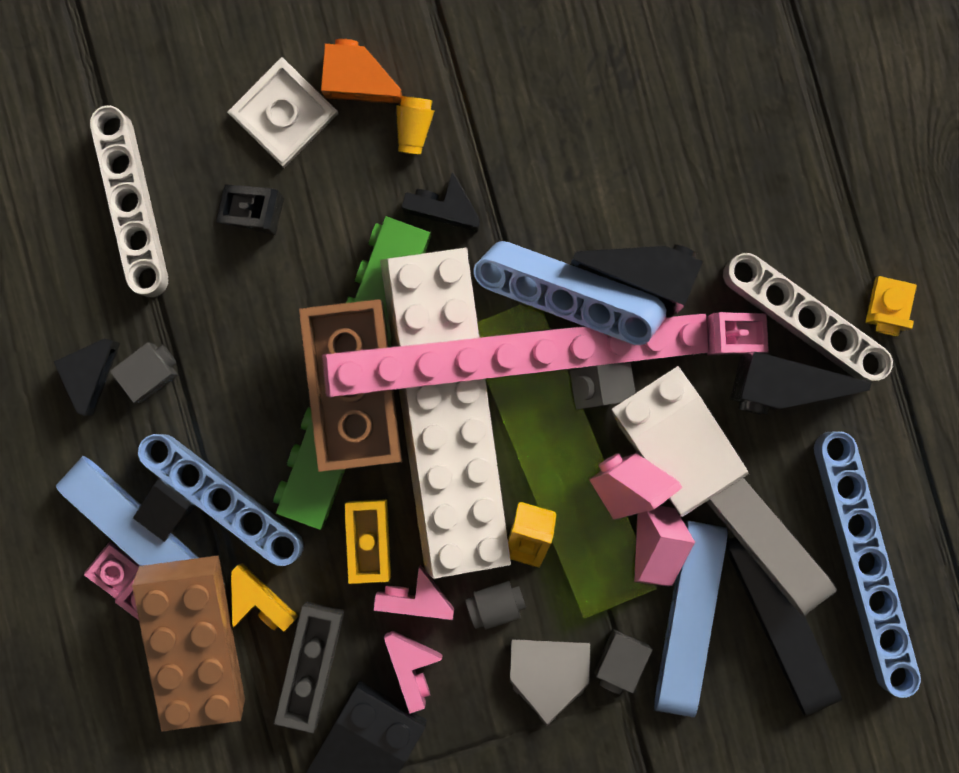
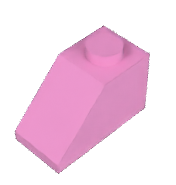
M617 453L607 458L598 465L601 471L589 479L613 520L653 510L682 489L679 481L637 453L623 458Z

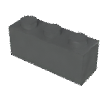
M306 602L302 606L274 724L314 733L318 726L345 610L312 602Z

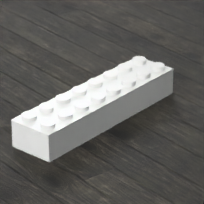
M467 248L380 260L393 347L479 338ZM485 379L399 389L425 572L435 579L511 565Z

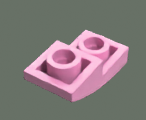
M109 542L86 569L84 576L113 596L116 604L139 620L132 584L140 565Z

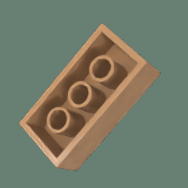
M381 299L299 309L318 472L401 462L402 456L394 389L332 397L326 396L323 354L388 348L383 302Z
M219 555L139 566L132 588L161 731L241 721L245 695Z

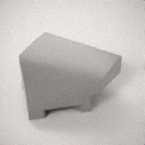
M512 640L510 683L513 685V690L517 695L519 694L539 715L543 723L548 726L589 685L590 643Z

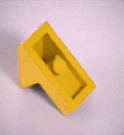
M523 502L518 504L511 532L508 536L511 560L540 568L553 539L556 513L554 511Z
M243 563L237 565L232 570L233 628L255 606L261 610L258 613L259 618L273 630L279 627L284 632L298 618V615Z

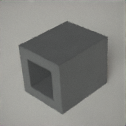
M148 342L110 370L133 403L144 402L178 376L173 369L177 362L166 347L161 345L157 348L155 344Z
M631 362L598 365L570 371L576 410L621 403L635 394Z
M613 629L594 670L596 677L601 679L599 685L621 695L623 689L633 693L652 652L651 647Z

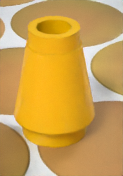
M401 96L400 106L396 105L399 152L421 154L435 112L431 110L432 100Z

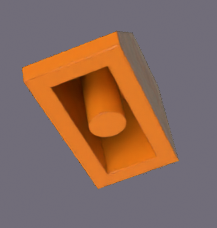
M336 39L335 44L325 43L321 88L324 98L400 104L401 88L364 46H358V42L351 39Z

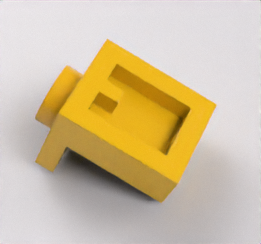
M881 276L875 277L865 323L877 325L876 332L899 336L900 330L912 329L914 321L909 319L917 284Z

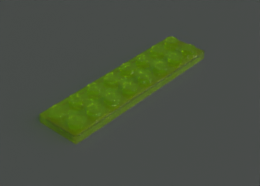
M524 303L477 322L479 338L550 330L543 310ZM567 369L486 378L537 506L556 513L552 542L583 618H588L656 590V585L634 582L636 536L629 519L626 516L613 520L589 480L601 471L598 465L604 459L584 410H576L572 382Z

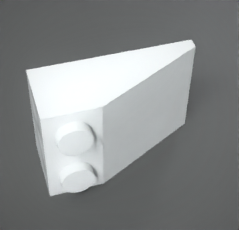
M678 366L612 408L618 426L636 452L679 481L682 489L669 499L681 517L749 474L700 395Z

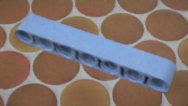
M826 432L816 440L814 453L875 676L879 685L884 690L894 696L907 698L914 695L919 689L921 683L920 673L858 447L854 438L848 433ZM834 438L839 439L844 448L842 456L837 460H833L827 453L828 443ZM848 476L854 483V489L850 496L843 498L839 494L837 486L843 477ZM859 514L864 520V528L860 534L853 536L848 529V523L852 516ZM870 552L874 557V567L871 571L862 573L859 569V560L863 554ZM882 591L885 596V603L881 609L872 611L869 606L870 597L873 593ZM892 629L895 633L894 644L887 649H882L880 637L884 631ZM898 668H904L906 673L904 682L899 686L892 687L890 683L892 672Z

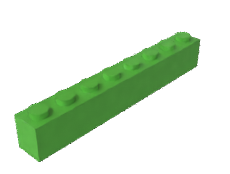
M386 216L383 225L376 223L372 231L369 245L373 246L374 249L369 262L362 260L358 269L355 282L360 283L356 298L349 296L346 303L381 299L384 305L388 347H391L392 339L380 260L425 254L431 239V233ZM308 407L301 424V429L306 431L302 444H294L287 462V466L292 467L288 482L281 480L273 503L279 504L276 514L321 530L326 524L345 469L318 472L311 407Z

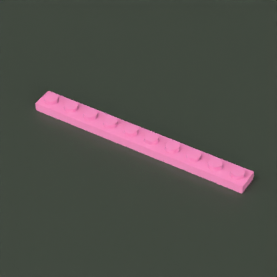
M691 314L665 317L652 338L643 345L630 344L581 326L323 354L322 358L326 396L332 397L708 353L709 345L706 314Z

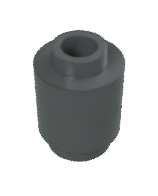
M510 581L474 592V597L466 599L468 611L475 629L485 627L487 630L521 619L519 610L526 609L520 587L512 588Z

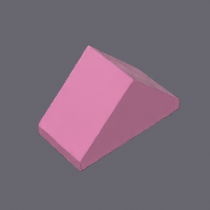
M719 312L706 316L709 345L707 355L746 354L753 351L759 353L769 352L766 313Z
M658 506L653 510L637 514L634 582L667 587L673 586L695 544L676 508Z

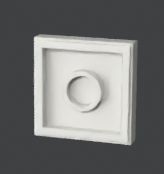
M281 57L228 111V114L285 168L338 114V111Z

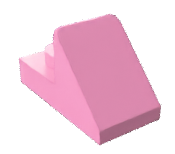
M421 565L418 570L416 595H408L409 588L400 586H385V592L377 591L375 595L374 611L453 620L454 607Z
M395 631L385 634L384 640L409 713L422 710L426 704L424 697L430 696V691L424 674L416 675L415 669L441 661L443 655Z

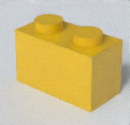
M387 499L346 502L348 584L389 582L391 568Z

